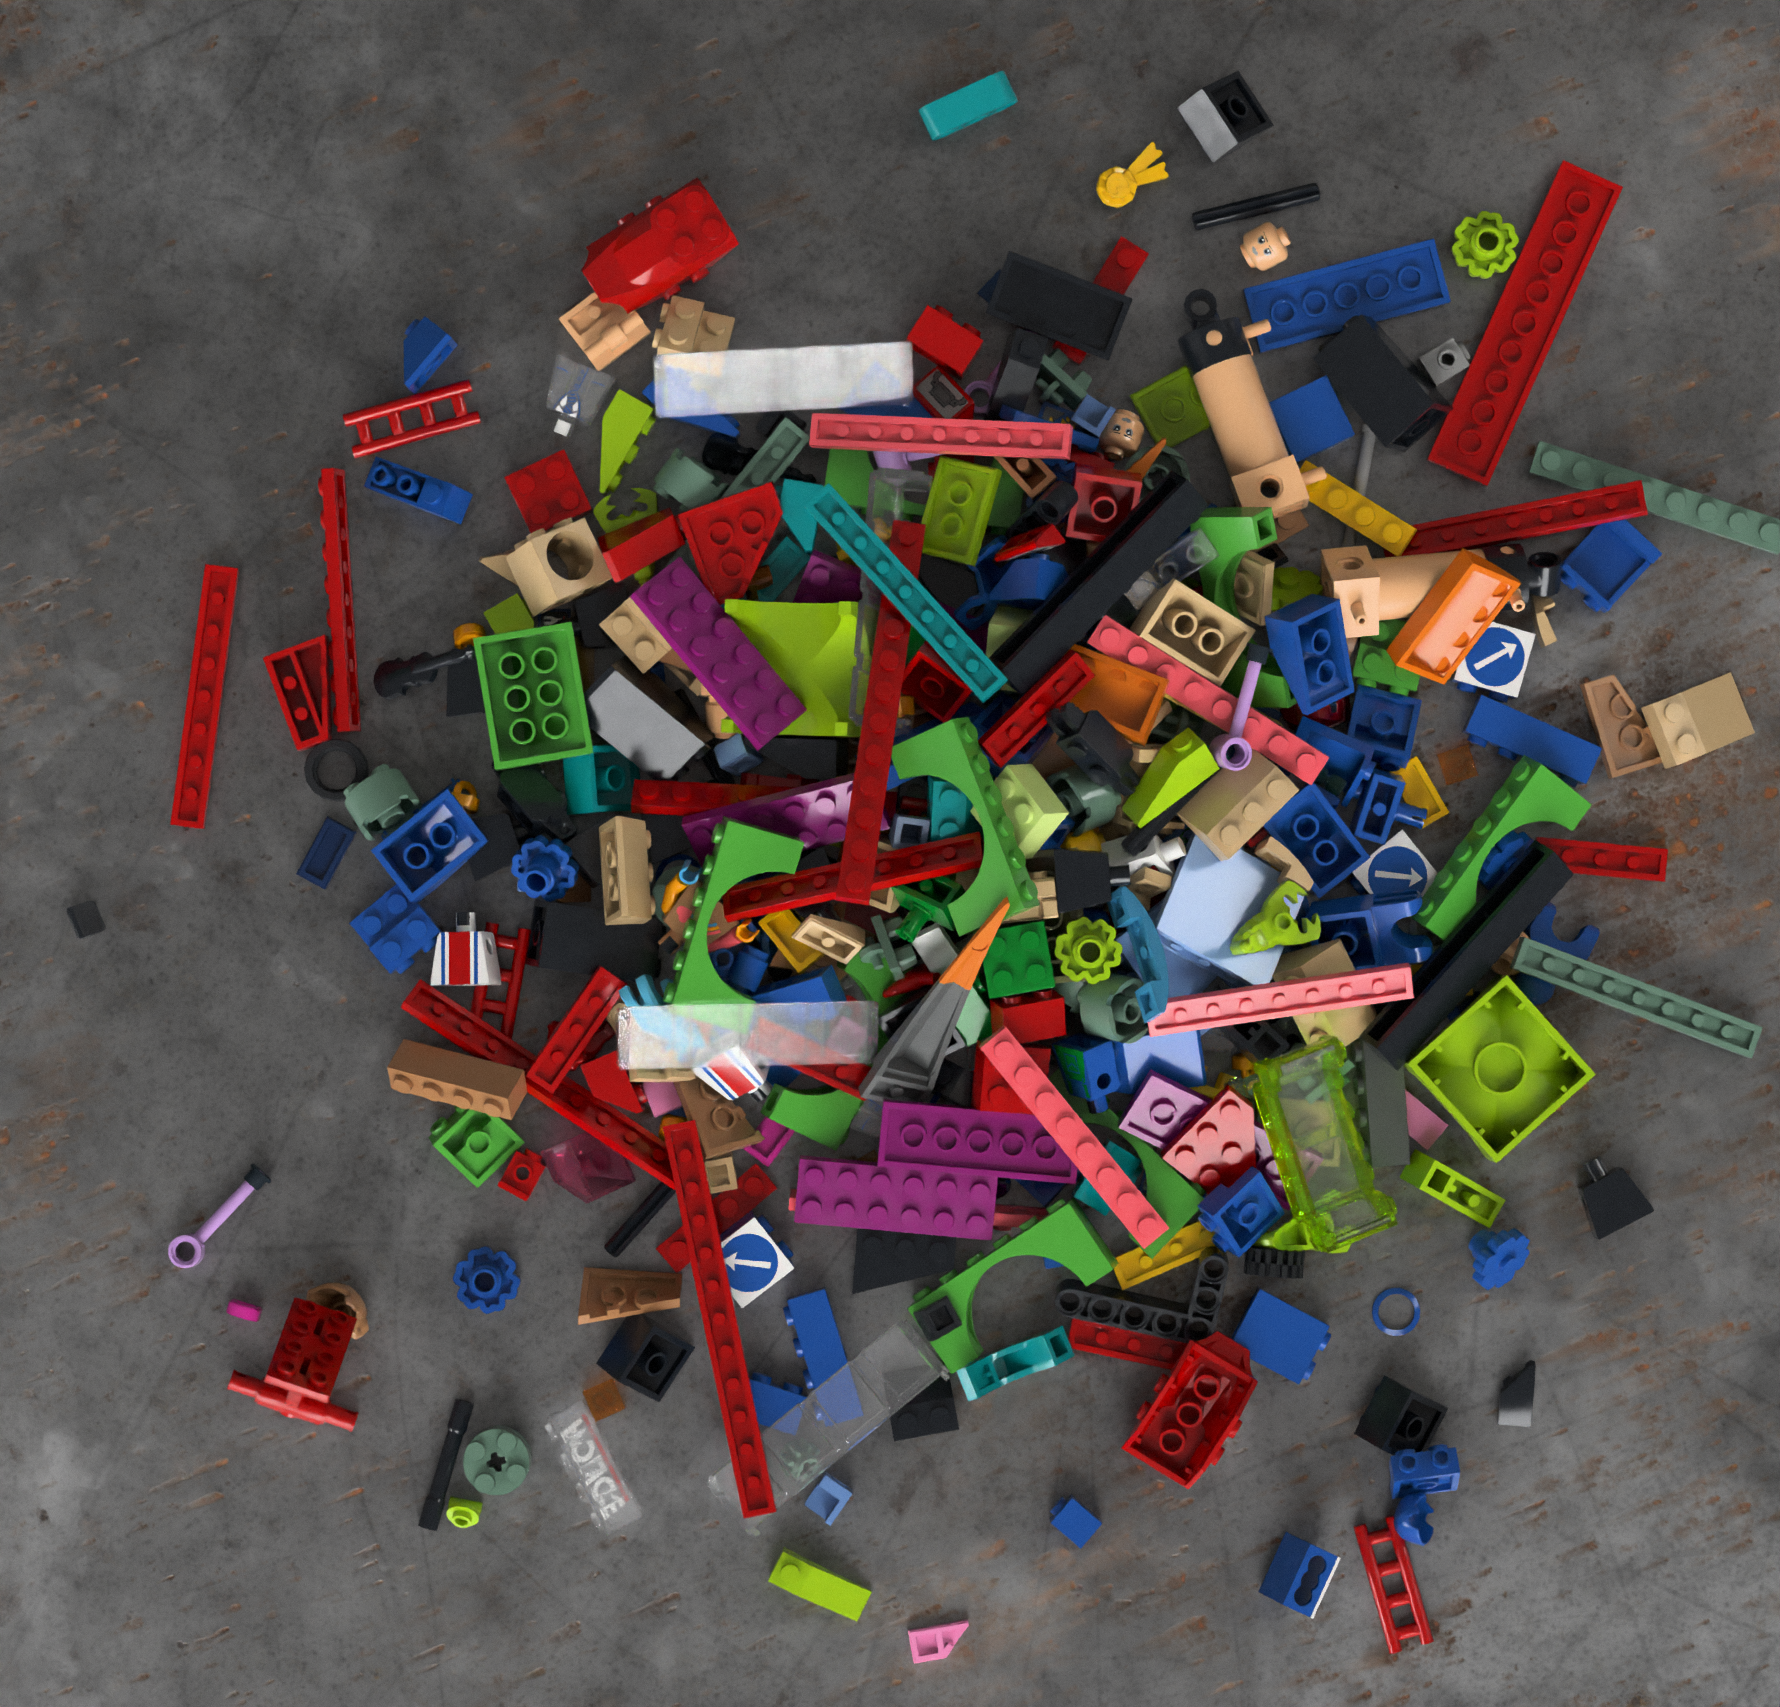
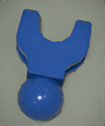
M1551 902L1525 928L1524 932L1531 940L1587 960L1600 934L1599 928L1588 925L1580 929L1572 942L1560 941L1552 930L1553 919L1557 911L1555 905ZM1521 972L1516 975L1514 981L1516 986L1534 1006L1543 1005L1548 1002L1554 995L1556 988L1551 983Z

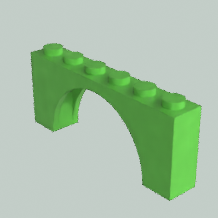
M830 449L824 487L829 483L851 508L861 509V515L880 517L881 512L894 514V520H903L905 518L913 522V517H923L926 505L910 502L890 491L873 470L866 450ZM994 458L991 467L1001 470L1002 475L986 528H991V534L1006 536L1007 529L1020 516L1024 490Z
M1272 507L1207 508L1201 513L1200 518L1190 525L1204 598L1240 621L1234 595L1236 571L1242 558L1249 550L1259 549L1278 539ZM1251 637L1248 643L1258 645ZM1249 646L1244 648L1221 685V688L1239 698L1249 660H1246ZM1268 654L1266 664L1261 666L1250 706L1289 708L1297 704V701L1276 659Z
M969 717L951 719L896 744L892 748L891 755L899 779L920 775H930L944 779L958 787L969 798L980 817L984 833V855L979 873L970 888L960 898L947 905L959 936L976 933L1005 897H1008L1010 906L1002 921L1040 905L1037 897V887L1030 879L1025 866L1026 859L1024 853L1017 845L1013 834V824L1006 816L1001 803V792L993 782L989 771V761L982 753L977 740V729L971 723Z
M1524 755L1513 767L1511 774L1502 787L1495 792L1492 801L1482 815L1475 820L1472 829L1462 843L1455 848L1454 854L1444 868L1437 873L1434 882L1422 897L1423 903L1418 912L1409 917L1440 941L1444 942L1477 905L1476 887L1481 867L1491 849L1502 837L1519 826L1537 821L1558 823L1573 831L1592 804L1544 765Z
M723 816L722 823L715 825L712 834V842L715 843L712 856L707 855L704 860L702 874L705 875L702 888L697 887L692 901V906L696 907L693 918H688L685 923L682 937L686 938L683 951L678 950L676 953L673 970L677 971L673 983L668 982L665 988L663 1001L667 1002L666 1008L671 1013L746 1033L756 1001L751 996L729 986L715 971L707 947L709 919L720 898L741 880L765 872L795 874L804 842L798 837Z
M859 951L847 964L837 960V967L846 972L856 982L866 1000L869 1012L870 1033L857 1061L872 1068V1060L889 1041L876 1018L905 993L884 998L882 996L884 989L896 982L886 958L881 959L884 967L875 970L872 963H863L861 961ZM910 967V968H908V969H906V970H903V971H902L903 974H905V973H907L909 970L913 969V967ZM775 1083L760 1113L837 1151L839 1145H842L847 1140L850 1132L849 1125L854 1115L856 1116L860 1113L865 1101L828 1084L812 1089H794Z
M1058 1068L1049 1080L1077 1115L1082 1117V1121L1087 1124L1107 1127L1123 1136L1134 1147L1143 1163L1147 1178L1146 1200L1168 1225L1169 1229L1145 1249L1140 1246L1131 1233H1129L1128 1237L1153 1259L1200 1210L1197 1205L1204 1200L1202 1196L1206 1191L1198 1183L1194 1184L1191 1180L1187 1183L1179 1175L1180 1172L1155 1152L1158 1148L1157 1146L1118 1128V1120L1123 1114L1121 1110L1117 1114L1110 1108L1097 1114L1089 1113L1085 1098L1068 1093L1060 1068ZM1106 1096L1107 1103H1109L1111 1100Z
M1074 1197L1067 1202L1060 1198L1046 1208L1049 1213L1039 1220L1036 1216L1031 1217L1019 1226L1022 1230L1020 1233L1012 1238L1009 1233L1005 1234L992 1243L995 1248L986 1255L979 1251L965 1261L968 1267L960 1272H957L955 1268L939 1278L941 1282L939 1286L932 1290L929 1286H926L912 1296L914 1302L907 1309L916 1322L917 1320L913 1314L915 1311L944 1296L949 1298L963 1325L935 1341H930L951 1374L978 1358L984 1351L973 1325L972 1302L979 1280L985 1271L994 1264L1014 1256H1041L1052 1259L1070 1269L1081 1279L1086 1287L1116 1267L1118 1264L1117 1260Z

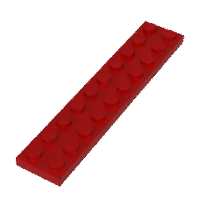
M1565 160L1561 162L1474 353L1470 366L1451 404L1454 409L1446 415L1426 460L1485 487L1488 486L1622 191V186Z

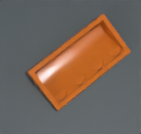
M1462 548L1386 649L1387 653L1396 666L1444 685L1520 586L1521 582L1492 562Z
M1074 644L1066 654L1070 650L1077 652L1095 674V677L1069 702L1076 704L1075 706L1079 707L1083 713L1097 710L1124 739L1145 747L1161 707L1169 680Z

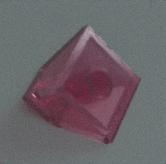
M586 1131L541 1151L553 1181L586 1204L636 1181L627 1159Z

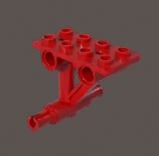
M295 1297L266 1376L259 1379L234 1369L227 1390L255 1398L254 1402H257L258 1405L278 1411L286 1417L299 1418L316 1425H323L326 1422L352 1432L359 1412L332 1404L330 1396L357 1319L342 1311H335L310 1300Z

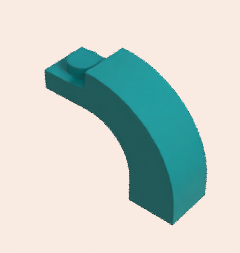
M1062 1325L987 1353L956 1371L968 1401H972L1014 1380L1057 1366L1075 1355Z

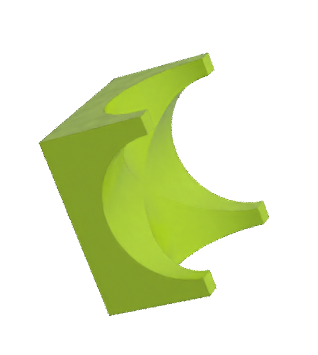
M725 599V613L732 617L735 624L807 709L806 712L778 735L860 738L876 636L877 605L852 601H839V603H789ZM729 716L721 719L722 733L743 734Z
M1497 974L1492 978L1481 994L1439 1033L1419 1047L1403 1065L1454 1117L1471 1137L1484 1157L1495 1163H1498L1596 1075L1507 975Z

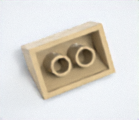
M1174 578L1146 602L1130 627V630L1218 686L1222 685L1246 647L1247 642L1250 641L1256 631Z
M1251 748V761L1244 769L1233 771L1221 768L1177 813L1181 820L1220 861L1230 859L1299 791L1275 764L1253 748Z
M615 816L599 827L605 925L644 924L652 919L656 909L655 898L653 895H650L649 883L653 880V866L651 862H648L647 850L651 847V834L649 830H646L644 820Z
M1339 938L1282 954L1272 977L1275 982L1354 971L1355 968ZM1373 1004L1295 1015L1293 1018L1312 1056L1340 1050L1359 1038L1361 1033L1378 1014Z

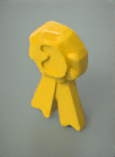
M1151 142L1127 169L1115 166L1099 175L1096 191L1104 204L1115 208L1123 207L1134 199L1137 186L1164 180L1169 176L1164 170L1165 162L1147 168L1163 154L1161 150L1156 149L1154 142Z

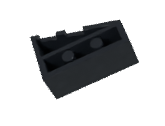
M858 1228L852 1294L954 1270L956 1237Z

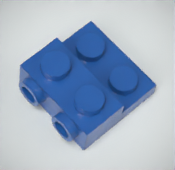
M1358 685L1345 735L1375 747L1371 761L1380 762L1381 768L1388 771H1398L1400 768L1405 769L1411 756L1422 700Z
M397 884L349 923L390 974H393L396 970L399 974L405 972L415 963L412 957L420 950H423L426 954L434 948L439 932H443L420 903L410 902Z
M1253 1166L1230 1188L1220 1183L1197 1205L1202 1213L1198 1220L1208 1231H1213L1215 1234L1211 1238L1213 1244L1223 1253L1228 1250L1238 1258L1285 1214L1263 1175Z
M1440 1444L1428 1448V1451L1415 1453L1414 1449H1404L1395 1452V1456H1390V1491L1392 1499L1403 1498L1415 1491L1426 1495L1455 1491L1458 1488L1460 1467L1456 1447L1448 1448L1447 1445Z

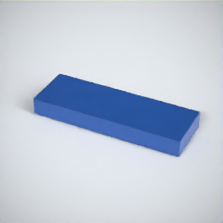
M1002 405L999 413L1000 418L1006 421L1055 423L1006 405ZM1073 429L1072 444L1090 450L1097 449L1099 438Z

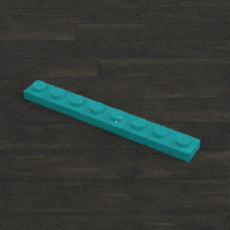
M829 483L804 504L808 512L982 703L1008 682L1003 673Z

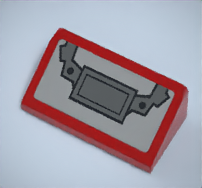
M940 365L933 368L910 388L912 396L933 418L973 420L974 401Z
M1049 523L1011 537L995 554L994 559L996 562L1026 558L1032 553L1043 552L1062 545L1066 541L1054 524Z

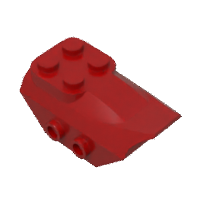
M698 177L665 198L661 195L654 197L644 205L646 210L636 216L633 212L625 215L617 221V228L586 246L588 257L581 271L601 303L620 305L629 314L662 297L667 301L672 298V295L676 296L682 291L680 286L691 280L693 283H696L710 273L708 268L739 245L727 221Z
M1219 1331L1199 1341L1190 1340L1169 1374L1165 1375L1162 1373L1153 1387V1391L1157 1393L1149 1403L1145 1400L1135 1416L1139 1421L1121 1449L1189 1490L1206 1471L1210 1463L1214 1466L1218 1463L1225 1451L1221 1447L1227 1437L1233 1439L1242 1425V1421L1239 1418L1258 1383L1251 1372L1250 1351Z

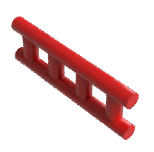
M463 380L343 414L345 426L356 425L361 444L351 446L354 458L480 424L481 419L478 410L468 413L463 396L465 393L472 392L470 380ZM451 398L456 417L437 422L432 403ZM419 407L424 426L405 431L400 412ZM387 416L392 435L374 440L368 421Z
M486 922L484 932L493 933L496 947L514 950L511 969L500 968L501 981L509 982L506 1001L486 999L488 985L475 986L470 1012L480 1019L483 1018V1012L503 1015L500 1032L512 1039L531 930L518 928L517 937L497 934L499 924Z
M1393 1514L1385 1517L1387 1528L1368 1533L1366 1523L1353 1526L1390 1654L1402 1651L1400 1640L1419 1635L1421 1645L1434 1642L1406 1542L1395 1530ZM1391 1540L1397 1559L1377 1564L1372 1545ZM1401 1572L1406 1591L1387 1596L1381 1577ZM1410 1604L1415 1622L1396 1628L1391 1608Z

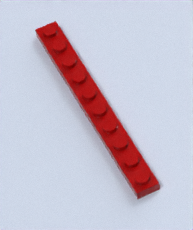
M422 979L418 981L400 1007L476 1058L523 1069L525 1073L536 1055ZM525 1076L529 1094L675 1190L665 1141L605 1101L594 1097L590 1091L567 1076L564 1077L553 1094Z

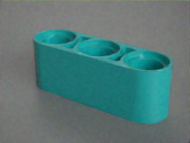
M999 71L923 106L918 111L932 141H935L1018 102V99L1005 71Z

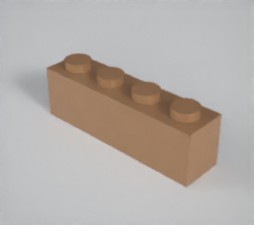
M403 1039L387 1066L391 1089L404 1094L409 1093L425 1097L431 1101H440L455 1105L461 1109H470L486 1113L492 1117H501L512 1120L528 1092L523 1069Z

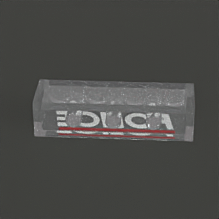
M582 1398L547 1417L549 1424L545 1426V1429L553 1443L559 1442L564 1452L560 1455V1458L567 1472L574 1471L579 1483L575 1484L580 1498L583 1502L589 1500L594 1510L590 1516L598 1531L604 1530L606 1536H609L642 1519L644 1514L585 1399Z

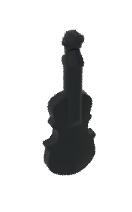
M715 433L710 435L705 443L702 460L710 469L722 471L723 474L729 472L731 475H738L759 450H755L752 447H743L738 443V439H732L722 433ZM789 466L780 476L783 479L816 483V478L813 474L804 475L799 469Z
M468 644L464 649H452L449 652L436 656L423 652L417 656H412L407 661H403L400 657H397L395 660L385 661L379 665L374 674V687L377 693L386 700L395 699L400 695L406 696V691L409 687L414 686L417 688L423 684L434 682L439 668L454 663L459 664L465 659L474 658L476 656L475 648L473 645Z

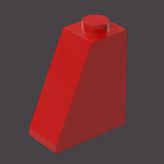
M670 507L597 538L602 555L615 583L685 545L681 521L678 515H673Z

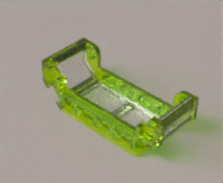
M1323 1035L1316 1042L1275 1058H1265L1255 1062L1254 1071L1258 1074L1260 1081L1254 1083L1252 1088L1292 1215L1298 1224L1303 1222L1307 1224L1311 1235L1309 1241L1314 1249L1326 1253L1398 1225L1395 1216L1397 1214L1395 1201L1391 1196H1386L1383 1192L1376 1191L1372 1182L1374 1180V1172L1371 1165L1366 1162L1362 1151L1364 1149V1141L1360 1133L1355 1130L1352 1120L1354 1118V1110L1350 1102L1345 1099L1342 1090L1344 1080L1338 1069L1344 1066V1059L1347 1058L1346 1049L1343 1043L1338 1040V1037Z

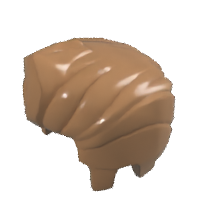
M332 1282L324 1283L308 1290L306 1300L335 1311H342L357 1319L351 1338L357 1340L368 1332L369 1325L366 1317L368 1310L365 1307L364 1300L351 1286Z

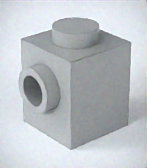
M1452 337L1418 358L1416 363L1424 376L1436 388L1470 366L1467 361L1470 355L1461 341L1456 343Z

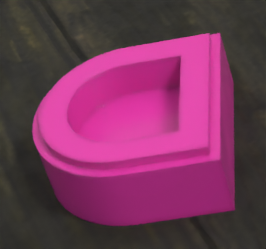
M233 1298L229 1300L226 1313L257 1322L260 1320L263 1309H261L262 1307Z

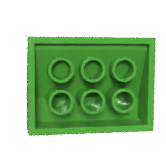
M572 622L473 638L495 770H504L594 753Z

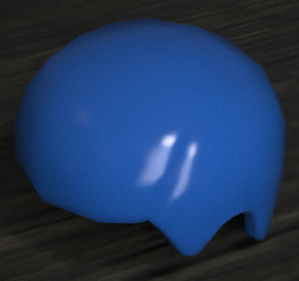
M1415 1491L1404 1496L1398 1503L1394 1514V1527L1402 1539L1424 1546L1430 1541L1434 1532V1528L1426 1521L1427 1515L1433 1513L1434 1510L1426 1502L1427 1496L1424 1493Z

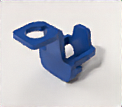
M1004 535L996 537L980 549L975 567L967 565L975 573L980 595L968 598L954 611L956 619L970 630L977 629L994 614L998 603L989 601V593L1016 560H1010L1002 568L997 567L992 561L995 554L1007 542ZM983 603L986 604L983 607V613L977 618L966 617V613L970 608L981 606Z

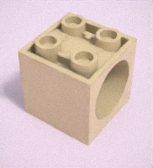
M571 517L553 525L554 528L546 532L544 528L527 535L525 540L513 545L515 551L505 557L533 617L584 597L612 579V575L585 518L573 522ZM547 550L556 553L564 561L568 570V580L560 577L552 570L547 559Z

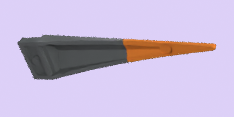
M1008 897L1002 900L872 1060L873 1067L858 1087L861 1097L883 1102V1099L924 1103L935 1086L951 1037L974 980L1010 906Z

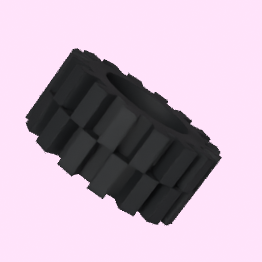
M1251 1246L1245 1252L1244 1273L1263 1277L1303 1278L1305 1251H1282Z

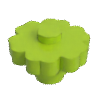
M1481 211L1476 219L1465 217L1454 230V237L1457 242L1451 247V252L1455 257L1456 265L1459 267L1467 266L1468 274L1471 277L1488 279L1494 271L1504 273L1516 259L1513 248L1518 244L1519 238L1515 233L1513 224H1502V217L1499 213Z
M1278 567L1274 569L1272 612L1310 594L1323 596L1320 577L1314 575L1312 571H1298L1295 567Z
M1085 916L1071 920L1066 924L1067 933L1059 934L1056 937L1054 955L1062 960L1060 964L1061 972L1069 976L1074 982H1079L1085 977L1088 983L1096 984L1100 980L1103 981L1110 977V967L1120 965V955L1123 948L1119 942L1114 940L1116 930L1101 918L1093 922Z

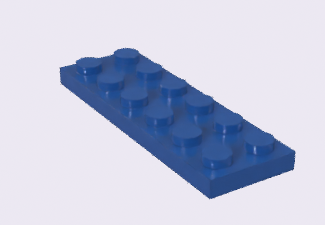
M1434 238L1243 289L1251 324L1268 319L1272 328L1271 331L1255 337L1259 354L1340 333L1344 330L1342 328L1344 323L1355 315L1360 316L1363 314L1372 317L1377 323L1451 302Z

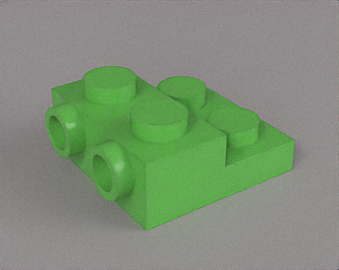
M1396 619L1379 621V635L1362 636L1359 638L1351 671L1352 677L1357 678L1356 684L1376 689L1378 683L1390 686L1388 692L1408 696L1409 691H1417L1420 675L1396 666L1386 651L1407 622Z
M454 1105L456 1111L448 1119L444 1117L439 1118L430 1128L432 1134L428 1138L432 1145L478 1188L525 1142L501 1117H492L486 1113L461 1109Z

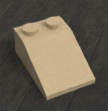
M1731 672L1641 708L1665 769L1677 766L1755 733Z

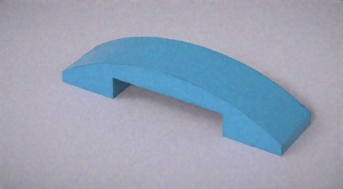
M1122 886L1111 893L1112 901L1107 902L1115 929L1127 927L1144 985L1135 991V995L1144 1023H1148L1166 1010L1169 992L1167 962L1160 937L1149 914L1137 897L1126 886Z

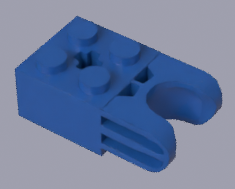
M1415 889L1314 901L1311 903L1306 916L1311 922L1312 915L1318 913L1320 919V937L1317 940L1311 941L1312 946L1340 938L1355 970L1408 962L1409 964L1426 961L1434 952L1432 941L1428 936L1405 933L1397 924L1399 919L1415 915L1422 906V895Z

